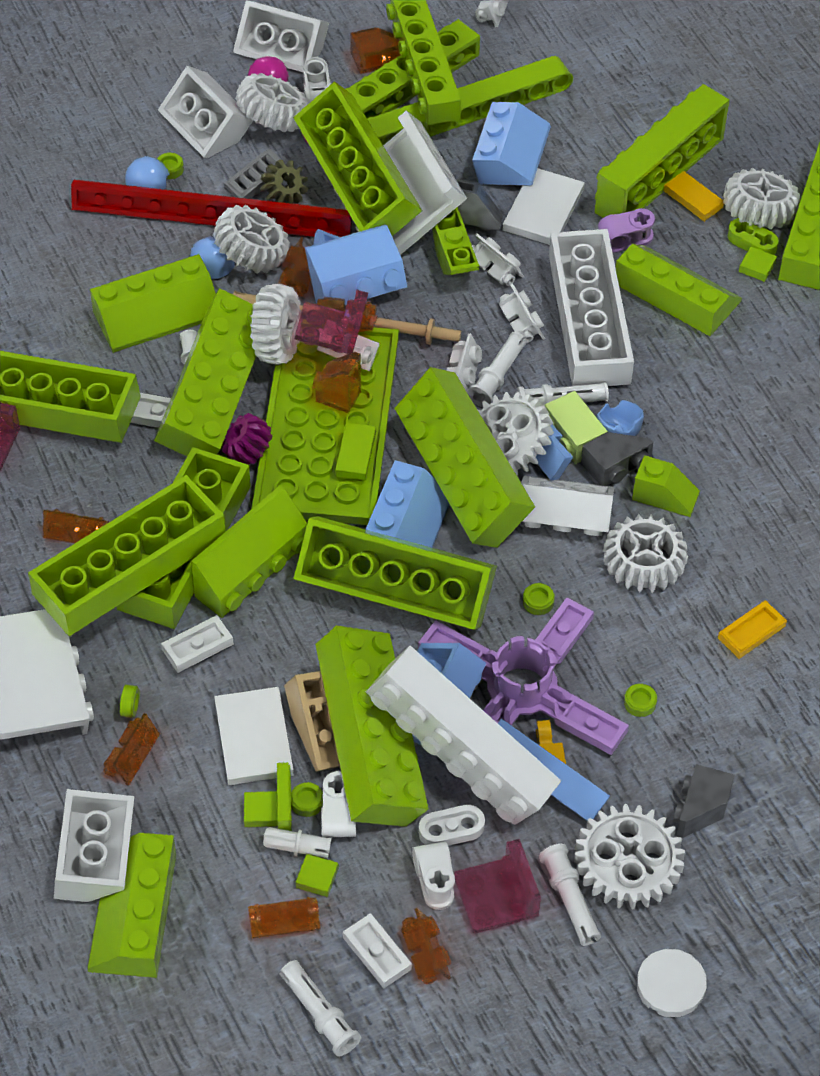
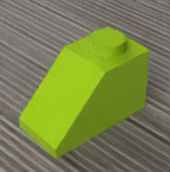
M644 455L635 477L632 500L691 517L700 490L673 463Z

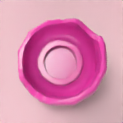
M265 56L258 58L248 71V76L263 73L266 76L272 75L275 78H281V80L288 82V70L283 61L277 57Z

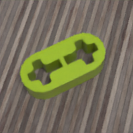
M739 218L730 222L728 239L732 244L747 252L750 247H754L772 255L776 254L778 248V237L776 234L764 227L760 229L758 225L753 224L749 226L748 222H739Z

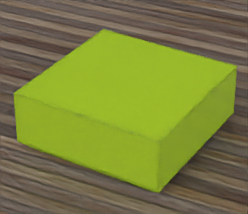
M750 247L739 266V272L765 282L776 264L777 256Z
M277 791L244 792L245 827L278 826Z
M306 854L295 882L296 888L328 897L339 869V863Z

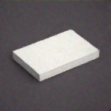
M538 168L533 184L522 186L503 223L502 231L550 245L551 233L563 232L584 190L585 182Z
M279 687L214 696L228 785L277 778V763L284 762L289 763L291 776H294Z

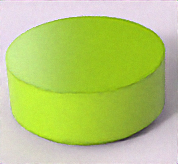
M169 152L157 158L170 173L167 179H175L182 175L184 164L180 155Z
M531 584L524 590L523 606L533 615L547 614L554 606V592L546 584Z
M125 684L120 700L121 717H135L140 698L138 686Z
M634 684L627 689L624 706L630 714L637 717H646L654 712L657 704V694L652 687L646 684Z
M310 782L300 783L295 786L291 792L293 811L302 817H312L318 814L323 807L322 789Z

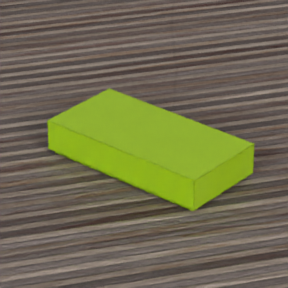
M346 422L336 465V477L366 480L376 435V426Z
M288 762L277 763L278 829L292 831L291 769Z

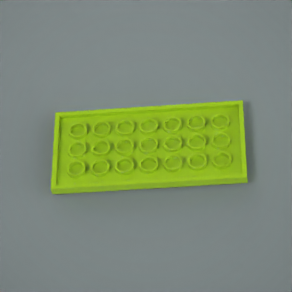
M302 322L300 329L302 333L299 336L300 343L297 344V352L293 354L292 360L280 365L275 364L266 418L273 437L268 442L269 448L263 452V457H260L252 509L280 485L286 490L305 520H308L310 517L319 516L341 523L368 525L379 496L399 329L334 324L380 343L371 370L367 371L318 351L319 343L315 341V336L319 330L324 331L326 324ZM346 422L376 426V435L366 480L336 477V465Z

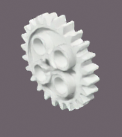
M505 392L502 400H499L494 395L493 403L491 404L483 401V409L478 410L514 472L518 475V469L520 468L528 472L527 464L530 462L538 464L537 454L546 455L543 446L551 445L552 443L548 436L554 434L551 428L553 421L546 407L541 404L538 398L533 400L530 394L522 397L520 392H516L513 398L510 397L508 392Z
M624 804L623 811L618 813L614 806H610L609 816L602 811H598L597 821L589 818L587 820V829H580V839L576 840L575 844L577 852H575L574 862L578 863L577 871L579 875H585L583 886L594 884L592 895L596 896L603 892L605 894L604 903L607 904L613 897L617 899V908H621L624 901H629L631 909H635L636 901L641 900L645 907H649L650 897H653L657 902H661L662 891L670 895L673 884L679 883V873H683L684 862L682 860H684L685 850L679 849L681 848L682 838L674 837L675 826L664 828L666 817H662L657 821L654 820L655 810H651L647 815H643L640 805H638L635 812H630L628 805ZM621 833H630L634 837H624ZM649 853H655V854L659 855L660 857H659V858H651V857H649L647 854H649ZM601 854H607V855L611 856L612 858H611V859H603V858L599 857V855H601ZM626 875H634V876L637 877L638 879H637V880H629V879L625 878L624 876H626Z

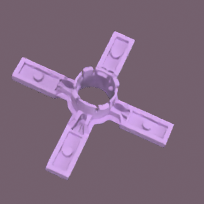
M569 598L564 600L535 640L527 638V647H524V637L516 636L510 638L511 649H509V642H506L499 648L498 652H495L436 620L418 642V649L421 643H460L486 662L481 679L487 682V691L491 700L483 711L497 723L502 718L512 726L519 715H532L541 711L552 717L555 725L610 755L613 754L628 732V724L557 685V676L553 671L554 667L563 661L594 616L592 610ZM514 669L534 671L542 677L539 681V690L537 682L524 684L523 693H521V685L512 682L504 674Z

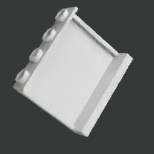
M405 111L398 117L404 128L383 145L423 210L392 236L400 255L467 199L422 123L408 111Z
M45 609L0 616V740L78 726L81 727L82 735L88 733L89 721L94 720L91 702H85L83 693H86V681L84 674H78L76 665H79V654L77 647L71 646L69 637H72V635L68 636Z

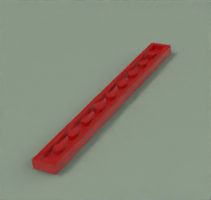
M75 179L71 184L72 210L216 226L215 223L219 216L228 207L233 208L235 205L243 207L247 205L250 209L257 208L259 212H266L270 218H276L275 222L282 225L283 231L287 234L315 237V232L317 229H320L335 236L343 237L350 235L352 232V218L345 209Z

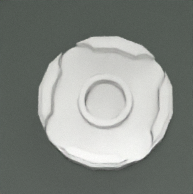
M663 949L652 953L642 962L637 974V992L642 1002L648 1008L650 1006L653 1010L657 1011V1014L664 1017H681L692 1013L701 1003L706 993V974L701 963L691 954L678 949Z

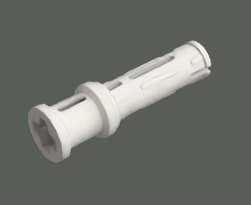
M512 332L509 335V338L490 366L483 368L478 375L479 379L476 384L469 387L467 393L474 404L483 407V401L491 404L495 391L502 388L504 375L527 343L526 338L522 339L523 335L521 333Z
M606 382L552 388L551 385L543 384L541 388L524 389L522 386L517 387L516 392H520L522 397L530 394L533 400L538 398L542 405L573 391L580 396L584 403L605 402L609 398Z
M562 843L555 844L544 849L538 858L542 864L546 865L551 877L549 880L551 887L560 893L580 939V944L582 946L591 945L594 943L592 937L598 941L601 938V934L578 886L579 873L571 866L567 856V846Z
M297 960L290 961L281 969L282 972L279 973L280 976L313 1016L315 1029L319 1034H324L333 1045L332 1051L334 1054L340 1057L352 1051L359 1044L361 1035L358 1031L352 1030L343 1019L344 1013L342 1010L332 1007Z

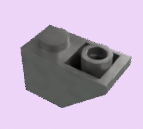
M456 179L467 197L458 206L464 225L477 226L484 231L499 230L503 214L480 183Z
M606 432L583 445L581 464L600 485L607 486L611 483H617L627 474L639 469L644 455L652 457L654 442L650 438Z
M698 764L695 765L693 776L686 775L681 794L687 795L685 803L678 802L673 822L679 823L678 837L684 838L724 818L735 774Z

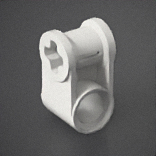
M311 57L303 64L304 94L309 103L332 84L329 79L327 63L319 57Z
M340 771L331 772L323 781L321 823L322 837L325 838L356 837V822H351L342 773Z
M447 842L412 847L416 875L419 877L425 903L435 910L448 908L454 900L453 887L455 885V876Z

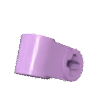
M641 208L630 212L605 216L600 220L598 228L608 229L612 252L615 253L627 249L632 243L644 246L650 244L654 237L651 227L655 223V217L650 210Z

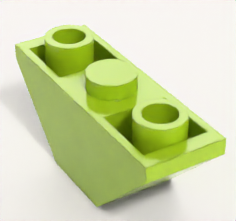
M457 207L432 228L436 255L443 275H454L479 270L477 258Z

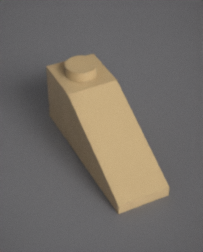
M321 671L295 675L284 685L291 717L316 772L340 768Z

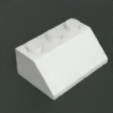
M246 0L233 53L254 59L265 56L277 57L283 61L286 68L303 72L304 62L311 57H318L321 53L329 22Z
M186 66L158 108V111L204 158H209L238 143L254 121L247 118L246 114L240 111L236 101L207 72L190 66Z
M523 476L521 483L534 503L535 508L523 520L522 526L540 528L541 524L553 525V530L561 532H571L572 528L584 529V534L592 536H602V532H609L614 487Z
M67 789L53 899L90 902L124 890L134 796Z

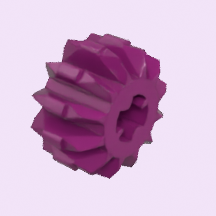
M250 413L244 416L240 415L236 422L231 423V427L226 433L222 444V452L229 459L248 465L250 463L255 464L257 458L263 457V452L269 448L268 442L273 437L271 435V428L267 425V422Z

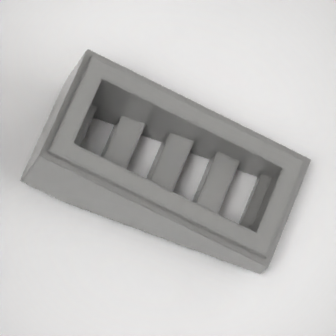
M271 149L264 151L225 182V188L234 197L252 198L262 192L260 187L266 184L260 179V173H267L266 167L269 164L275 165V162L280 160V158ZM243 184L246 189L243 190L239 185Z

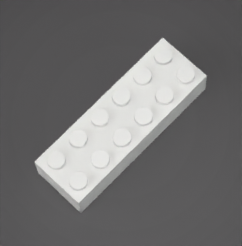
M608 229L551 233L549 260L572 386L606 382L607 386L631 385L634 359Z
M412 646L407 647L396 657L366 691L376 707L391 714L402 730L412 733L419 739L422 747L428 753L438 756L446 764L451 774L466 781L471 786L472 792L480 799L487 800L496 808L497 814L507 822L516 825L537 812L561 783V780Z

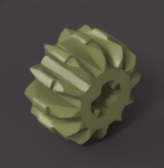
M282 159L276 161L275 165L269 164L266 167L267 173L262 174L260 178L266 183L260 187V190L268 191L269 193L266 196V201L274 198L275 202L291 204L293 202L297 204L301 202V194H305L308 191V188L303 185L308 181V177L300 176L299 174L302 172L303 167L299 166L294 169L293 160H289L285 165ZM283 180L287 183L285 187L281 184Z

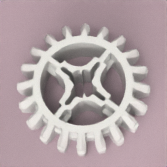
M263 73L245 76L238 87L235 98L237 100L236 105L242 113L246 114L247 118L253 119L256 124H262L264 128L269 127L274 131L278 129L282 132L287 130L294 132L295 129H299L293 117L308 105L309 100L305 98L303 92L298 91V87L290 85V82H285L281 78L278 79L272 75L266 76Z
M751 168L750 171L742 169L740 173H734L726 183L723 203L726 205L725 210L731 212L732 217H738L739 222H748L749 226L754 224L758 225L760 229L767 227L772 230L774 226L782 228L783 225L790 224L791 220L794 219L800 203V194L797 192L798 188L792 185L791 180L784 179V175L778 176L774 174V171L766 172L764 169L761 171H757L754 168Z
M235 205L233 208L228 207L216 221L212 235L215 238L214 244L220 247V253L227 255V260L234 261L236 266H243L246 271L252 269L257 274L260 271L268 273L270 270L275 271L281 262L285 260L290 242L287 239L288 234L283 231V226L275 222L276 218H270L266 212H259L257 208L250 209L247 205L243 207Z
M282 284L266 285L256 295V303L253 304V314H251L252 323L250 327L252 333L250 337L253 340L252 347L255 349L254 353L262 362L280 365L292 360L293 354L297 352V344L300 343L299 336L302 333L300 330L302 311L300 310L298 294L294 291L293 287Z
M638 514L634 521L626 517L623 524L617 522L614 530H610L607 534V540L603 547V560L605 565L608 566L609 575H615L616 583L625 581L627 589L631 586H636L639 593L643 588H648L653 593L656 586L665 590L668 583L674 585L677 577L683 574L688 559L686 541H683L682 532H675L674 524L666 526L664 517L659 521H655L652 514L648 519H643ZM623 548H625L626 550H628V555H629L630 557L627 558V557L623 554V552H622V549H623ZM662 549L669 555L668 559L663 556Z

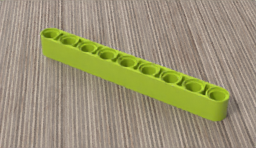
M551 56L457 88L461 98L460 120L428 125L425 115L420 114L418 102L369 118L368 121L383 145L404 128L398 117L405 111H408L418 119L429 136L432 137L487 118L492 102H519L524 105L562 92L572 84L573 75L558 56Z

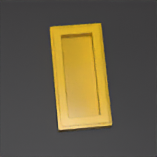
M685 171L664 185L665 193L702 221H706L724 207V200Z
M764 600L721 630L718 634V639L740 659L786 627L787 620Z

